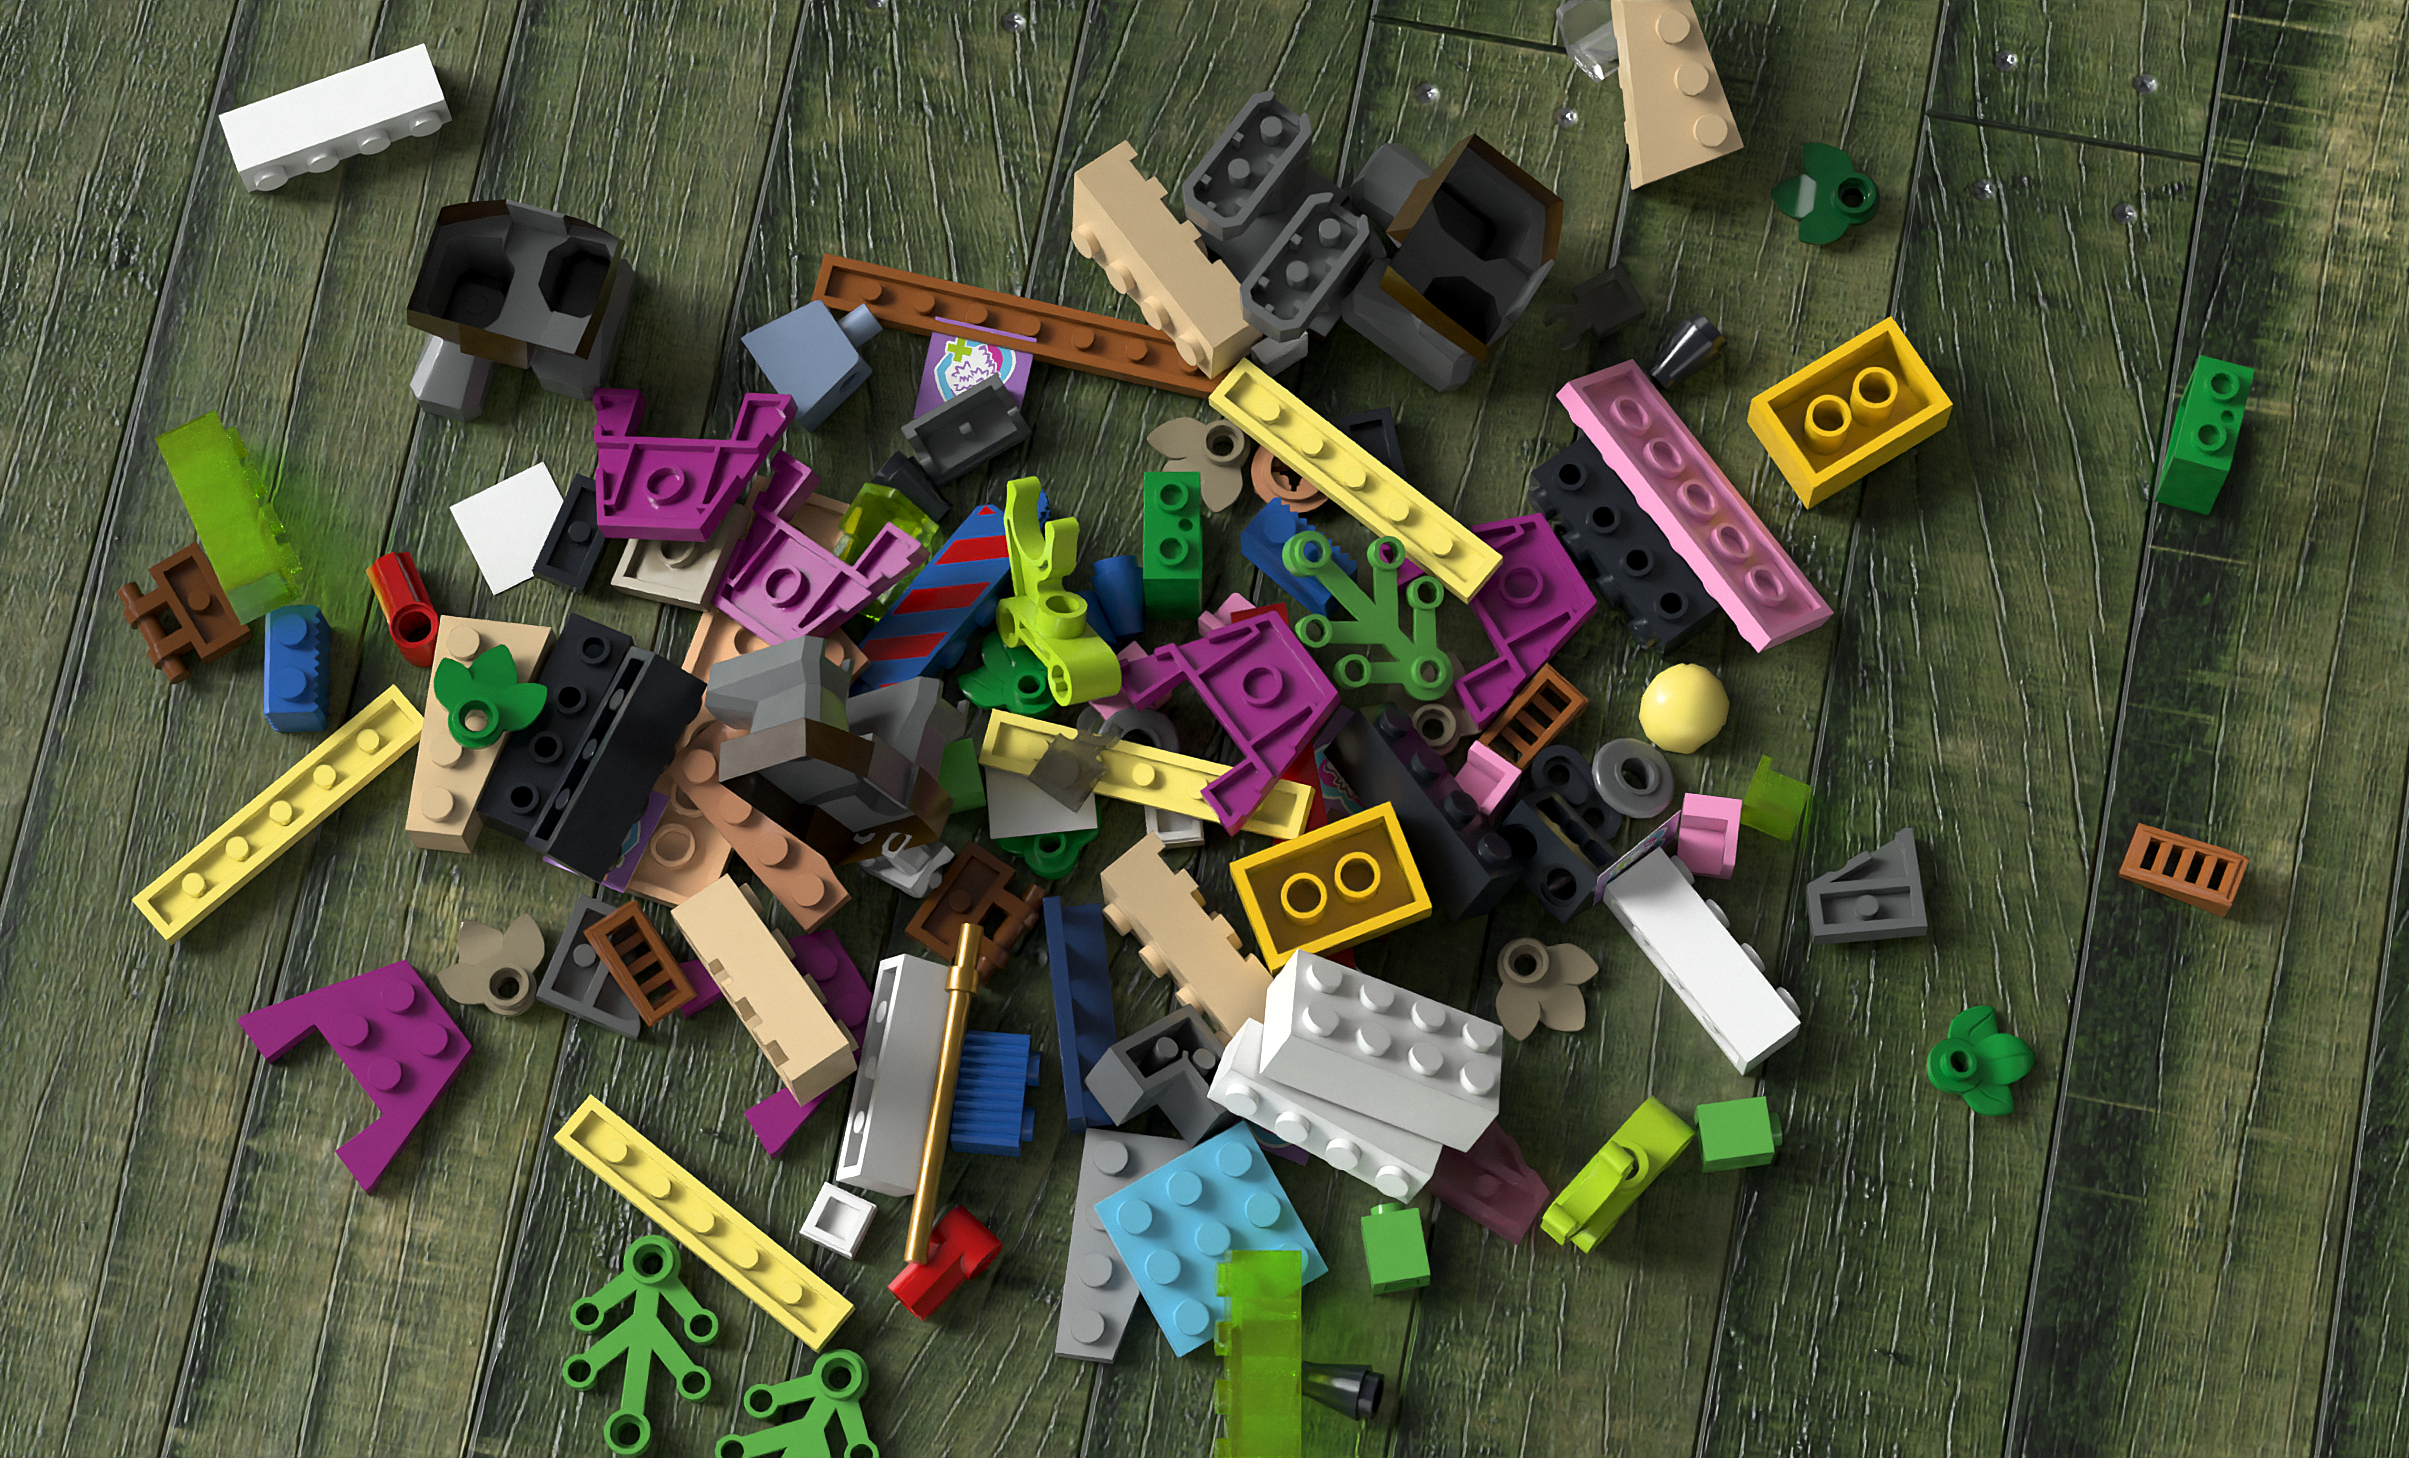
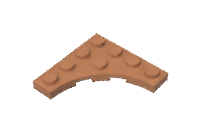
M838 627L824 638L827 640L825 657L840 668L842 661L850 658L854 660L851 687L859 676L872 664L844 631ZM716 719L675 755L672 764L666 772L810 935L852 897L840 883L826 858L718 782L720 743L748 735L750 730H735L726 726L719 719Z

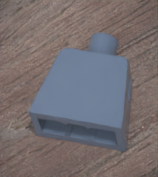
M815 300L746 334L741 340L778 394H792L798 406L795 419L811 433L871 375L873 370L858 350V347L881 332L883 328L865 303L838 321L822 300Z

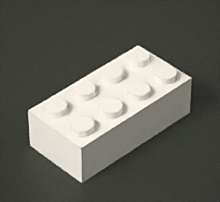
M1297 949L1267 989L1260 1075L1467 1153L1499 1113L1503 1027L1304 950Z

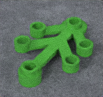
M1303 531L1289 538L1282 551V559L1286 569L1299 578L1315 576L1358 620L1329 621L1321 614L1306 616L1297 622L1294 629V635L1305 649L1314 650L1326 644L1382 645L1397 661L1369 663L1364 656L1359 654L1342 657L1336 662L1333 669L1334 679L1340 687L1352 690L1365 684H1400L1408 696L1418 701L1438 699L1449 690L1453 680V667L1448 656L1436 646L1435 608L1441 604L1444 598V589L1438 579L1432 576H1423L1413 580L1408 585L1406 599L1413 608V643L1399 629L1397 567L1405 559V548L1398 538L1384 536L1373 541L1368 548L1367 558L1373 567L1374 602L1331 559L1332 550L1330 543L1322 534L1316 531ZM1306 543H1311L1317 548L1319 556L1316 562H1310L1304 556V546ZM1382 544L1389 546L1393 551L1394 556L1390 564L1385 563L1379 556V548ZM1420 584L1428 586L1432 592V599L1429 604L1422 602L1418 596ZM1309 622L1317 624L1320 628L1321 636L1317 642L1310 640L1306 634V626ZM1348 662L1354 663L1359 668L1360 676L1356 682L1349 680L1345 674V666ZM1423 663L1430 664L1434 669L1435 675L1431 683L1425 681L1420 674V668Z
M647 1235L634 1241L625 1253L623 1260L624 1271L592 1297H583L577 1300L570 1311V1319L575 1328L583 1334L592 1335L601 1331L605 1326L607 1312L636 1292L634 1314L585 1353L570 1356L562 1368L563 1378L569 1387L576 1391H587L597 1383L599 1372L629 1349L621 1409L608 1418L604 1427L606 1443L615 1454L623 1458H635L642 1455L650 1447L653 1439L651 1424L644 1416L653 1350L676 1378L677 1389L686 1401L691 1403L703 1402L711 1395L713 1390V1381L707 1370L701 1366L694 1365L657 1318L660 1293L685 1320V1333L695 1345L708 1346L714 1343L720 1335V1323L712 1311L702 1309L679 1280L678 1276L681 1270L680 1254L670 1240L658 1235ZM658 1256L663 1259L662 1269L653 1275L645 1273L643 1271L644 1261L648 1257ZM588 1306L597 1308L599 1315L593 1324L583 1325L579 1322L578 1316L583 1308ZM700 1318L710 1319L713 1324L711 1332L704 1337L695 1336L692 1333L694 1322ZM579 1363H586L591 1367L590 1376L583 1382L573 1381L570 1376L572 1368ZM696 1374L705 1378V1386L700 1392L691 1394L685 1390L684 1385L688 1377ZM627 1426H636L640 1429V1438L633 1445H624L620 1442V1433Z
M835 1349L826 1352L816 1361L810 1375L773 1386L763 1383L753 1385L745 1393L744 1406L748 1414L758 1421L772 1419L778 1413L781 1406L814 1399L803 1419L742 1437L737 1434L725 1435L716 1444L715 1457L723 1458L725 1447L731 1443H738L744 1449L742 1458H757L784 1449L786 1450L781 1458H832L824 1431L837 1409L848 1442L844 1458H852L854 1451L861 1447L870 1449L873 1452V1458H880L877 1446L869 1440L859 1400L866 1393L869 1386V1371L865 1362L858 1354L850 1350ZM837 1370H846L851 1374L850 1384L843 1389H836L830 1384V1378ZM759 1393H768L773 1399L771 1407L764 1412L755 1411L751 1406L752 1399Z

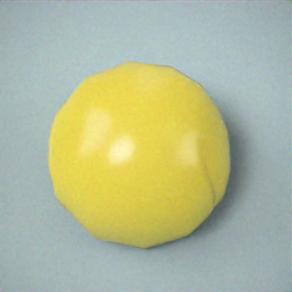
M1681 663L1661 672L1650 683L1641 700L1639 720L1646 736L1661 749L1689 754L1695 752L1703 744L1718 735L1722 726L1726 724L1730 702L1723 683L1707 668L1693 663L1689 665Z

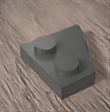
M1913 828L1900 830L1895 833L1894 840L1870 854L1866 850L1848 860L1843 869L1836 872L1829 871L1807 884L1806 901L1813 945L1926 935L1928 925Z
M581 893L537 991L536 1000L637 1041L640 1035L639 1012L583 933L587 928L618 908ZM629 923L609 936L608 940L614 946L633 934L634 927ZM635 947L620 957L625 966L636 959ZM636 974V975L633 976V978H634V980H635L636 983H637V974Z

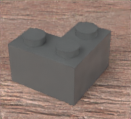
M1191 1003L1109 1047L1083 1081L1117 1126L1158 1104L1191 1148L1231 1127L1239 1118V1115L1230 1112L1226 1107L1207 1097L1225 1047Z

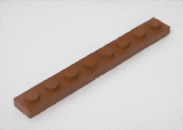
M828 253L824 254L811 302L822 300L833 314L839 317H845L865 303L880 325L928 337H931L932 332L992 345L1033 355L1032 360L1208 400V397L1240 362L1238 361L1213 379H1210L1197 365L1191 366L1182 358L1176 343L1162 329L1157 330L1152 326ZM937 316L1036 338L1037 341L1035 343L935 320ZM1250 354L1245 357L1247 360H1249Z

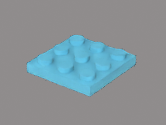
M1244 1120L1093 1205L1096 1214L1177 1357L1185 1355L1329 1271Z

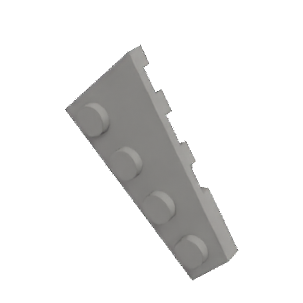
M1092 1128L1086 1129L1055 1348L1056 1357L1113 1364L1140 1298V1290L1096 1214L1093 1205L1193 1149L1186 1140Z

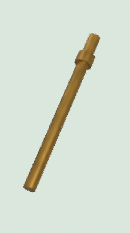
M961 924L955 965L948 967L944 990L950 994L903 1261L913 1264L926 1265L971 1001L972 997H977L979 994L982 972L977 970L984 927L975 924Z

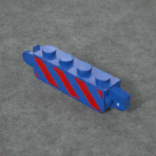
M1043 489L1038 500V520L1041 533L1044 531L1045 523L1051 521L1050 502L1048 495L1044 493ZM993 504L977 506L859 643L857 647L872 665L852 684L848 699L919 676L934 678L943 666L949 670L958 663L968 648L966 639L978 625L985 628L996 618L998 602L1013 586L1003 519L1005 509L1001 511Z

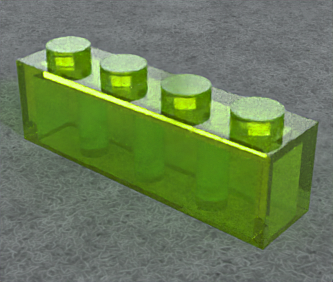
M212 410L154 437L222 589L241 625L303 597L294 578L295 575L303 572V569L290 542L279 545L276 536L284 533L285 530L272 503L269 502L261 506L258 497L267 494V491L253 463L243 467L240 459L248 456L249 453L236 426L225 429L216 410Z
M1224 1250V1262H1216L1214 1270L1215 1296L1224 1297V1321L1216 1320L1214 1327L1215 1355L1224 1356V1379H1216L1214 1385L1215 1414H1224V1438H1215L1214 1458H1301V1250Z

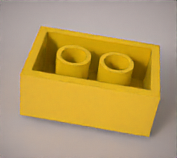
M1892 316L1754 397L1751 400L1747 423L1808 510L1945 428L1953 403Z
M1390 801L1230 863L1231 876L1272 977H1276L1297 949L1324 958L1430 917L1432 913L1431 902Z

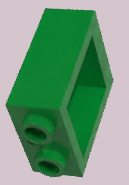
M2203 355L2199 356L2179 402L2154 501L2209 515L2230 470L2255 369Z
M1144 472L1143 584L1147 620H1198L1202 615L1203 510L1200 472Z

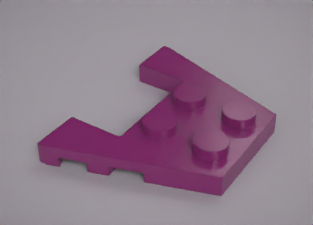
M595 388L593 392V405L597 411V425L594 426V442L598 447L599 468L595 469L597 525L605 538L707 542L796 416L798 406L792 394L746 393L731 439L712 440L636 437L647 405L641 390Z
M779 449L770 465L775 473L766 492L759 491L752 506V510L756 513L755 519L746 539L737 540L711 603L723 614L769 646L805 635L825 638L924 563L931 553L923 544L888 521L854 566L850 567L788 524L821 483L822 479L812 469L782 449Z
M1542 513L1474 525L1472 530H1470L1471 533L1503 556L1501 566L1468 603L1500 657L1453 682V691L1478 731L1485 728L1597 611V600ZM1385 544L1380 546V558L1385 563L1390 564L1394 556L1392 549ZM1406 557L1403 563L1397 567L1398 595L1406 591L1408 585L1413 580L1429 576Z
M1276 610L1207 632L1208 637L1178 647L1171 643L1154 649L1155 654L1131 662L1127 658L1118 660L1121 670L1120 688L1138 712L1185 680H1188L1246 756L1244 761L1200 790L1204 801L1231 837L1241 830L1341 702L1338 691Z
M832 929L786 939L796 957L790 960L802 977L808 973L811 975L827 999V1003L822 1006L834 1022L839 1019L842 1020L857 1042L859 1048L852 1053L858 1066L873 1000L872 993ZM700 959L678 964L698 995L680 1007L686 1019L724 997V994ZM670 979L665 982L670 992L676 988ZM841 1081L802 1107H800L789 1089L785 1087L744 1112L748 1122L772 1160L784 1151L788 1146L787 1142L804 1123L807 1124L820 1109L821 1103Z
M406 959L259 1009L237 1019L238 1023L269 1064L277 1060L314 1031L320 1030L381 1111L382 1116L335 1151L367 1195H370L377 1189L383 1180L382 1175L395 1157L402 1154L412 1140L410 1136L428 1111L435 1108L475 1052L472 1045Z

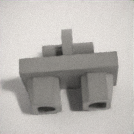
M896 832L892 833L882 845V854L884 856L856 862L865 872L901 889L906 894L914 898H924L929 896L934 888L940 886L943 876V864L949 863L955 854L945 844L938 841L903 850L912 837L910 835H906V840L897 851L890 852L889 846L895 836L902 834ZM870 833L866 837H860L856 834L853 840L863 844L870 841L875 833Z

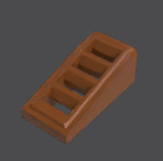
M1546 663L1477 741L1521 770L1522 777L1532 767L1536 756L1545 748L1552 746L1592 702L1552 666ZM1547 686L1568 704L1562 713L1540 695ZM1531 703L1535 704L1553 721L1547 730L1525 711ZM1516 719L1539 738L1532 746L1509 727ZM1500 735L1523 754L1517 763L1493 743Z
M2138 823L2118 876L2225 918L2232 906L2249 858L2228 849ZM2149 843L2159 847L2151 871L2140 868ZM2170 852L2181 855L2173 877L2162 874ZM2192 860L2202 864L2195 884L2185 881ZM2214 869L2224 872L2217 891L2207 888Z
M637 900L627 902L583 931L598 956L649 1027L698 996ZM631 923L636 932L612 946L608 937ZM644 942L649 951L625 966L620 957ZM657 961L662 970L638 985L633 976ZM670 979L676 988L650 1005L645 995Z

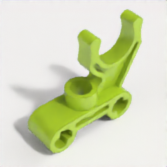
M1036 476L1008 481L1007 502L1003 519L1015 596L1001 599L996 608L997 628L1003 642L1010 648L1027 645L1048 668L1051 692L1057 703L1061 706L1116 695L1121 687V670L1118 659L1113 650L1086 622L1088 604L1085 599L1077 594L1065 591L1062 585L1063 576L1070 575L1076 567L1077 540L1080 532L1077 519L1075 517H1068L1046 522L1044 540L1038 520V500L1041 493L1039 479Z
M1654 1095L1650 1096L1555 1199L1542 1217L1543 1222L1540 1227L1561 1246L1572 1241L1587 1255L1590 1254L1605 1239L1621 1216L1656 1177L1681 1155L1695 1137L1696 1132ZM1634 1163L1638 1171L1637 1175L1632 1179L1625 1180L1633 1169L1632 1165Z

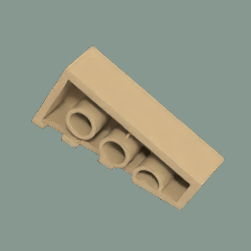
M1610 0L1614 37L1617 38L1620 66L1618 67L1620 89L1623 91L1626 144L1629 145L1631 170L1629 171L1631 190L1744 148L1691 0Z
M1125 140L1075 172L1072 240L1084 257H1092L1106 271L1110 283L1121 294L1127 293L1141 307L1145 319L1153 328L1157 330L1162 329L1176 343L1180 355L1189 365H1197L1210 379H1213L1243 357L1249 355L1251 347L1262 341L1263 333L1243 320L1239 291L1241 284L1221 259L1216 260L1212 264L1210 263L1200 232L1190 220L1185 221L1181 225L1179 224L1164 200L1168 192L1155 176L1145 181L1132 164L1137 159L1138 154L1128 141Z
M441 615L405 829L416 848L471 854L483 827L476 809L514 732H503L495 744L481 750H471L459 745L452 738L448 729L449 712L436 699L433 680L441 660L446 657L469 668L481 654L503 644L508 647L515 662L518 684H537L557 642L552 627ZM474 715L469 717L465 724L472 731H480L486 727L487 721L482 716Z
M1152 830L1100 873L1104 903L1107 905L1102 912L1120 935L1125 936L1129 931L1144 947L1138 953L1148 968L1158 978L1167 974L1180 989L1175 993L1180 1004L1184 1007L1191 1003L1200 1016L1203 1015L1217 1031L1215 1036L1226 1048L1249 1017L1264 1025L1267 989L1274 981V978L1255 955L1250 953L1244 958L1239 953L1238 949L1243 946L1242 942L1222 914H1218L1215 911L1209 915L1205 913L1202 907L1206 902L1197 889L1199 886L1184 868L1181 871L1177 869L1172 872L1162 860V849L1166 845Z
M727 873L670 912L682 935L795 1100L802 1107L858 1069L852 1052L858 1049L859 1046L842 1020L839 1019L834 1022L822 1006L827 1003V999L811 975L808 973L802 977L790 960L796 957L780 930L776 928L769 932L758 915L765 910L749 885L745 883L738 888Z

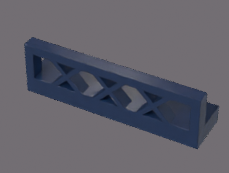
M1060 896L1043 898L1070 1133H1084L1087 1128L1100 1130L1126 1128L1127 1121L1117 1126L1083 1082L1108 1048L1117 1043L1101 903L1061 908Z

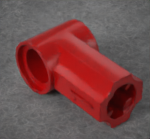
M409 551L403 553L391 552L377 558L374 564L366 569V573L389 625L390 634L404 659L413 666H432L440 619ZM416 628H431L429 635L422 641H407L410 633Z
M960 1204L951 1210L932 1231L926 1265L910 1263L887 1286L888 1290L909 1312L925 1323L966 1279L968 1281L975 1279L994 1261L1002 1250L1004 1243L964 1205Z

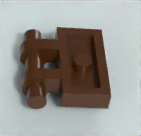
M197 541L148 569L158 585V588L144 595L138 584L131 582L121 587L117 592L125 606L123 611L125 619L132 629L140 631L150 648L147 656L155 669L164 671L171 684H178L189 677L190 671L182 657L193 648L197 650L201 659L207 665L254 638ZM171 608L183 628L168 636L158 617L160 613Z
M969 840L942 877L940 886L934 888L905 929V934L953 966L956 959L961 924L968 923L981 926L994 908L1004 913L1007 917L991 940L984 935L982 937L977 970L982 972L980 986L985 987L995 971L1002 972L1012 958L1009 951L1023 931H1031L1041 917L1037 912L1043 905V898H1047L1049 895L1033 883H1030L1020 899L1006 891L1017 876L1016 870Z

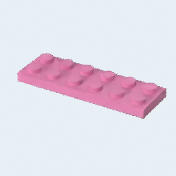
M1633 359L1571 380L1558 392L1556 396L1568 410L1572 421L1583 429L1601 452L1606 464L1616 471L1636 497L1639 506L1653 518L1669 539L1672 548L1686 560L1703 582L1706 591L1719 602L1737 625L1741 636L1750 642L1758 653L1822 626L1834 614Z

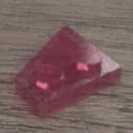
M1495 1118L1467 1153L1444 1145L1432 1177L1422 1187L1519 1246L1544 1207L1550 1194L1536 1171L1530 1169L1525 1164L1523 1152L1512 1135H1506Z

